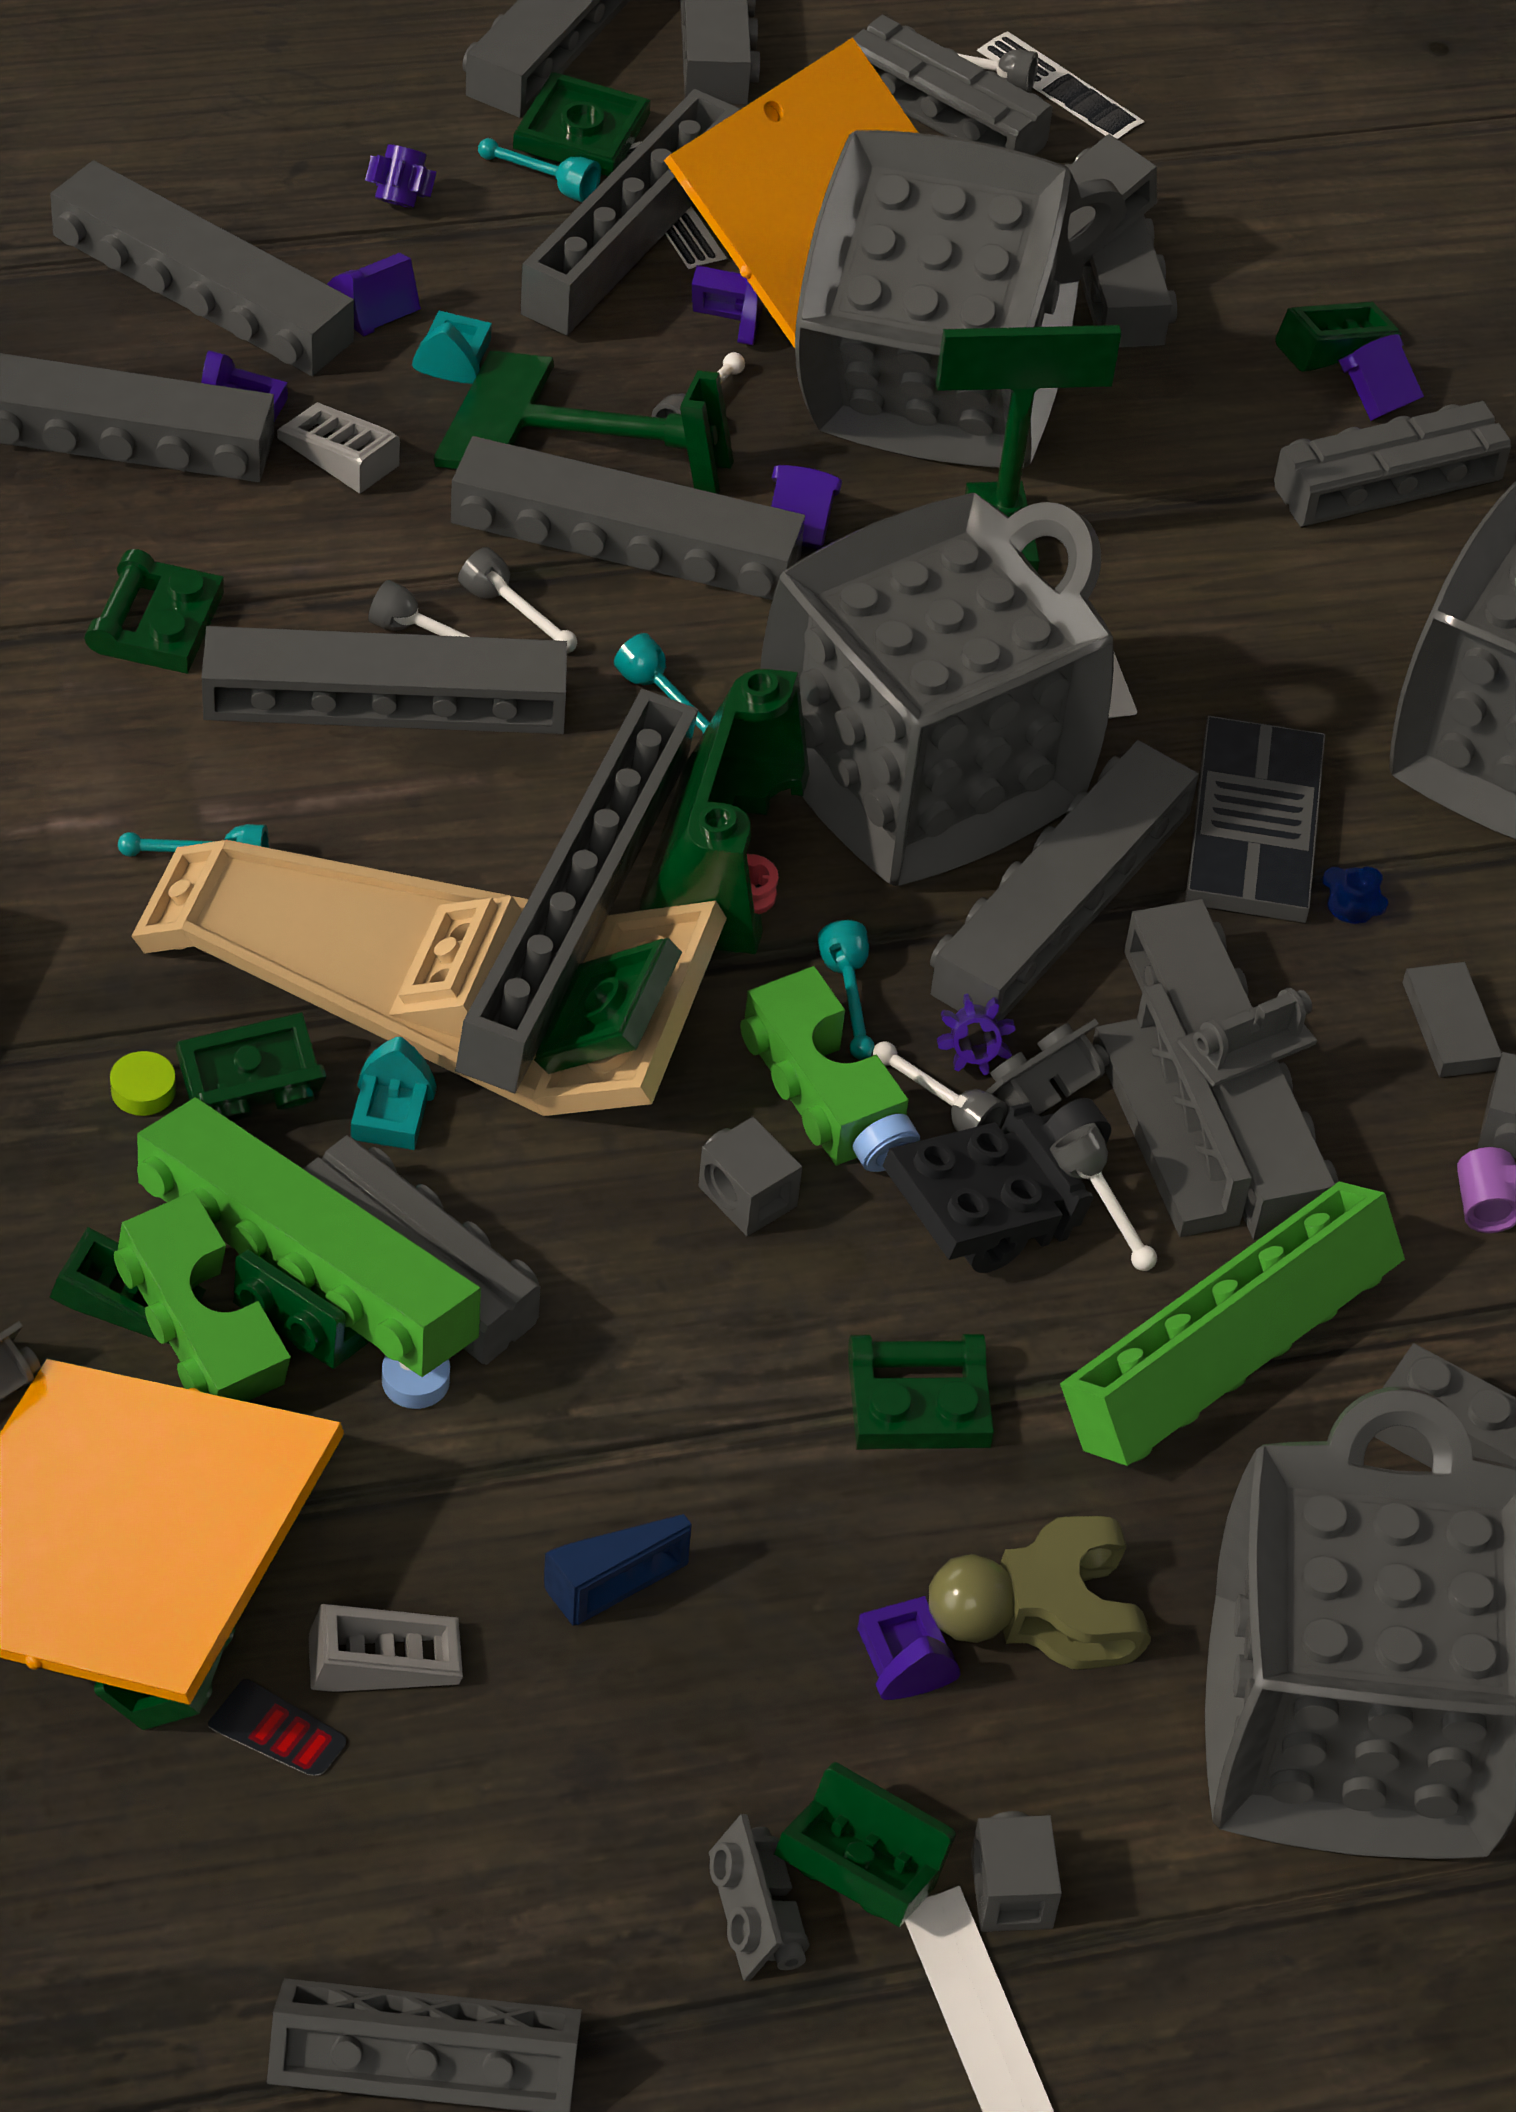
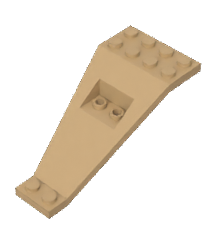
M221 840L177 847L132 934V938L144 954L196 947L389 1041L395 1037H403L425 1059L542 1116L653 1103L727 917L716 901L607 915L584 962L665 938H669L682 951L637 1050L548 1074L534 1061L535 1054L515 1094L455 1072L463 1021L528 899L231 840Z

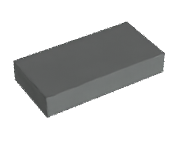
M1458 962L1407 968L1402 983L1439 1078L1496 1071L1502 1053L1466 963Z

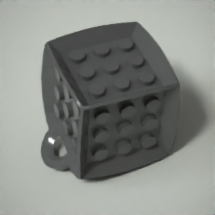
M856 130L849 134L834 168L815 224L802 280L796 319L795 356L798 381L807 410L819 431L866 446L907 456L941 462L1000 468L1011 389L937 391L936 378L943 329L1072 326L1078 282L1083 273L1085 256L1095 250L1110 236L1119 224L1125 211L1124 197L1116 186L1106 179H1093L1077 184L1067 166L1027 153L961 138L882 130ZM1085 206L1093 207L1096 212L1094 220L1081 233L1069 240L1068 225L1070 214ZM1040 388L1035 391L1023 468L1029 466L1032 462L1045 430L1058 388Z
M1516 481L1497 500L1474 530L1438 594L1414 650L1400 693L1392 733L1389 764L1392 776L1414 790L1476 823L1516 839Z
M976 493L932 502L861 528L812 553L783 571L780 575L769 611L761 656V669L798 672L810 773L802 797L822 822L862 862L890 885L900 886L922 880L990 855L1067 812L1071 802L1079 792L1083 790L1087 792L1097 765L1108 723L1114 672V645L1111 632L1088 599L1097 583L1101 568V548L1098 536L1087 519L1062 504L1052 502L1036 503L1026 506L1008 517ZM1038 537H1055L1064 544L1067 550V571L1055 588L1038 574L1022 553L1025 546Z
M1386 1387L1369 1392L1352 1402L1340 1414L1330 1431L1327 1441L1263 1444L1256 1449L1242 1475L1227 1516L1220 1550L1206 1679L1205 1738L1207 1778L1212 1820L1219 1829L1274 1843L1336 1853L1378 1857L1440 1859L1488 1857L1503 1841L1516 1821V1467L1473 1457L1471 1443L1461 1421L1445 1403L1425 1391L1409 1387ZM1393 1426L1409 1427L1421 1433L1430 1444L1433 1453L1432 1471H1395L1364 1465L1365 1451L1371 1439L1380 1431Z

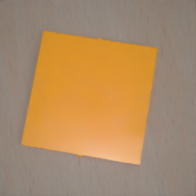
M853 37L676 150L664 160L740 269L741 276L747 279L794 348L802 280L815 224L834 168L849 134L856 130L918 133Z
M46 1359L0 1432V1658L26 1664L34 1670L43 1668L190 1705L344 1435L341 1422L203 1393L196 1388L185 1389Z

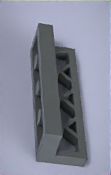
M1162 983L1144 986L1137 1019L1096 1026L1093 1045L1099 1044L1109 1056L1110 1063L1105 1067V1072L1179 1237L1238 1226L1241 1222L1252 1177L1206 1078L1177 1043L1178 1038L1185 1036V1032Z
M284 1978L273 2011L267 2084L530 2112H570L582 2009Z

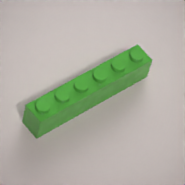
M198 1098L191 1099L137 1133L138 1183L148 1193L169 1202L195 1191L225 1243L233 1247L239 1255L245 1250L252 1251L340 1309L346 1316L345 1327H350L377 1346L388 1358L399 1361L419 1376L424 1377L479 1338L481 1287Z
M1340 1181L1061 1382L1060 1385L1083 1451L1126 1466L1145 1458L1152 1451V1447L1179 1427L1192 1423L1207 1406L1226 1392L1239 1388L1246 1381V1377L1272 1358L1286 1353L1292 1347V1343L1316 1325L1332 1319L1337 1314L1339 1308L1359 1293L1380 1283L1382 1276L1405 1260L1385 1193Z

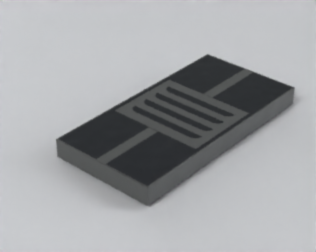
M1208 716L1204 733L1185 902L1202 899L1207 908L1306 923L1310 908L1325 743L1324 733Z

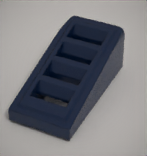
M682 1514L584 1539L550 1550L545 1553L544 1587L572 1626L579 1625L688 1565L692 1523Z

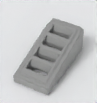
M318 402L277 430V438L359 494L399 466L400 438L381 426ZM316 424H319L318 427H316V428L313 429L312 431L308 432V430H309L310 428H312V427L315 426ZM329 432L332 433L328 438L323 437Z
M321 1604L309 1632L311 1690L342 1692L459 1685L463 1677L459 1618ZM433 1640L435 1660L423 1659L422 1641ZM394 1642H404L405 1657L395 1656ZM375 1643V1654L365 1653V1644ZM338 1645H346V1651H338Z

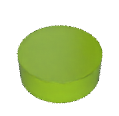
M138 1051L123 1056L114 1064L110 1073L112 1099L121 1110L129 1114L146 1116L161 1112L172 1103L176 1094L175 1070L172 1064L162 1055L149 1051Z

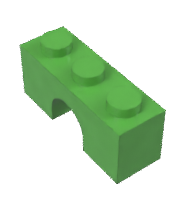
M815 966L748 990L745 1019L741 1021L740 1028L748 1050L753 1055L759 1054L770 1069L778 1094L784 1100L790 1099L802 1116L804 1129L811 1142L816 1146L822 1145L835 1166L857 1158L852 1146L857 1136L864 1129L886 1116L893 1114L906 1115L909 1100L877 1054L854 1063H839L824 1057L840 1050L845 1009Z
M196 1192L187 1193L122 1222L118 1250L114 1252L117 1270L127 1287L132 1289L137 1286L148 1304L145 1308V1314L155 1338L161 1344L169 1342L180 1361L177 1364V1371L185 1389L196 1388L203 1393L247 1402L284 1385L291 1356L259 1301L237 1311L217 1312L202 1305L192 1292V1289L198 1284L221 1274L226 1249L225 1242Z

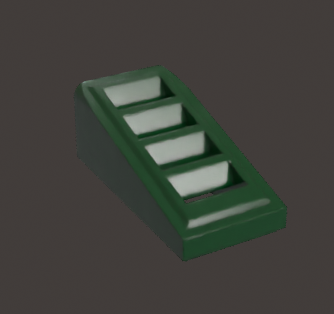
M1374 302L1288 308L1276 335L1275 342L1278 348L1302 372L1338 363L1339 359L1374 340L1394 334H1399L1401 337L1402 333Z
M87 1227L59 1273L49 1298L75 1311L156 1339L145 1314V1308L148 1304L145 1303L143 1307L132 1301L139 1288L136 1286L130 1289L125 1285L120 1294L109 1289L115 1278L122 1280L114 1261V1252L118 1250L119 1243ZM89 1269L102 1273L97 1282L86 1276ZM197 1285L192 1289V1292L199 1302L203 1298L206 1289Z

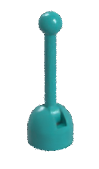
M491 138L483 139L478 145L480 156L486 160L497 157L555 176L560 192L568 198L583 202L600 183V164L585 157H569L560 163L559 166L499 147L498 143Z
M637 634L623 644L614 658V667L627 680L641 685L655 683L670 699L694 707L663 675L666 669V655L661 646L649 634ZM698 711L695 725L704 733L710 722Z
M246 824L237 826L224 838V840L269 848L267 825ZM126 832L118 839V849L123 855L132 857L140 851L175 852L177 847L215 841L141 839L136 833Z
M840 920L830 923L820 930L817 937L819 950L826 966L834 972L843 974L854 1035L850 1043V1052L854 1058L864 1060L872 1056L875 1045L873 1040L866 1036L855 969L861 968L866 963L869 956V941L866 927L862 923L853 920Z

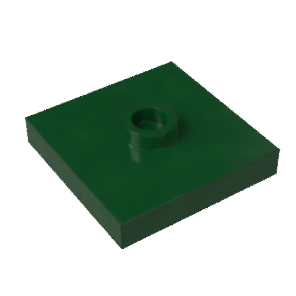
M552 72L514 132L513 149L561 163L569 157H585L597 161L601 167V174L609 176L621 164L648 119L651 100Z
M665 938L579 964L536 1052L534 1061L548 1074L637 1050L682 951L669 938Z

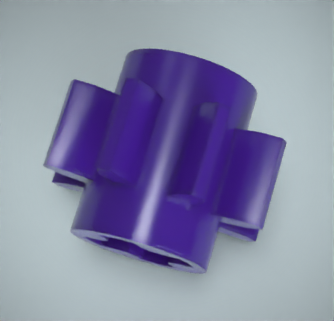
M387 144L385 157L371 155L365 181L376 184L375 199L397 206L414 208L417 196L423 198L424 196L431 197L437 172L424 167L427 154L414 149Z
M967 993L963 997L964 1007L956 1014L948 1010H942L941 1018L951 1028V1033L943 1034L937 1038L938 1047L942 1050L955 1047L957 1053L953 1061L954 1070L959 1072L968 1062L979 1064L983 1075H988V1062L995 1058L996 1055L1006 1059L1012 1056L1010 1048L1006 1043L1002 1042L1001 1036L1011 1034L1016 1030L1013 1019L997 1021L995 1017L999 1010L997 998L993 997L984 1007L982 1005H974L971 996ZM972 1023H980L982 1030L985 1032V1043L979 1046H972L970 1038L966 1037L968 1036V1025Z

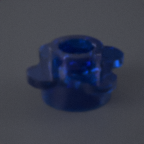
M1369 866L1349 868L1345 871L1339 867L1327 869L1323 876V883L1330 888L1328 908L1331 913L1339 920L1352 924L1363 923L1370 920L1373 916L1385 913L1388 907V899L1381 894L1380 885L1383 880L1381 872Z

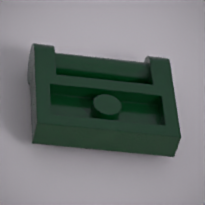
M139 549L127 550L123 553L117 566L119 578L101 616L91 621L85 633V643L91 650L101 655L188 674L205 637L206 626L210 625L224 594V577L156 562L151 555ZM139 589L153 590L152 598L136 632L123 630L122 626Z
M962 1334L961 1341H872L871 1335H850L848 1361L856 1450L991 1448L993 1424L986 1371V1342L984 1334ZM962 1367L963 1377L874 1378L873 1368Z

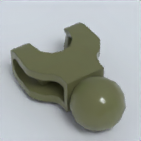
M1073 1516L1056 1518L1040 1531L1035 1542L1029 1546L1005 1549L1000 1565L989 1557L974 1554L962 1555L950 1559L935 1573L929 1585V1611L938 1628L955 1640L978 1643L994 1638L1003 1630L1006 1644L1028 1643L1039 1648L1053 1661L1071 1669L1101 1668L1133 1662L1146 1650L1151 1641L1144 1613L1136 1604L1102 1600L1089 1591L1084 1584V1581L1108 1576L1117 1568L1126 1550L1127 1545L1122 1527L1116 1519L1111 1517Z

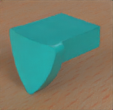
M439 310L426 337L421 341L412 361L413 368L423 374L440 379L473 384L480 371L479 364L491 341L492 323Z
M395 1037L374 1050L367 1058L361 1070L357 1084L360 1092L351 1121V1137L356 1141L415 1150L427 1101L434 1099L437 1085L424 1057L406 1039Z

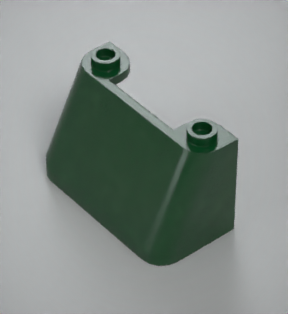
M756 669L744 673L735 680L683 767L640 900V911L716 901L727 919L714 950L756 954L763 928L761 915L754 913L747 860V850L751 840V824L746 813L767 815L770 799L777 793L790 788L791 795H804L810 773L798 672Z

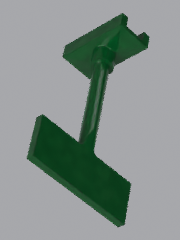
M1120 325L943 329L936 378L937 391L1011 389L998 481L967 482L965 494H978L1008 517L1028 506L1021 476L1035 391L1040 388L1112 387L1121 338ZM1034 539L1025 546L1022 553L1038 572L1040 560Z
M491 350L433 457L435 467L457 469L472 436L514 445L521 429L526 426L658 440L664 441L665 445L669 448L687 449L694 488L716 494L720 492L716 467L731 468L734 462L719 372L698 370L680 406L681 414L670 413L667 418L534 405L554 368L553 357Z

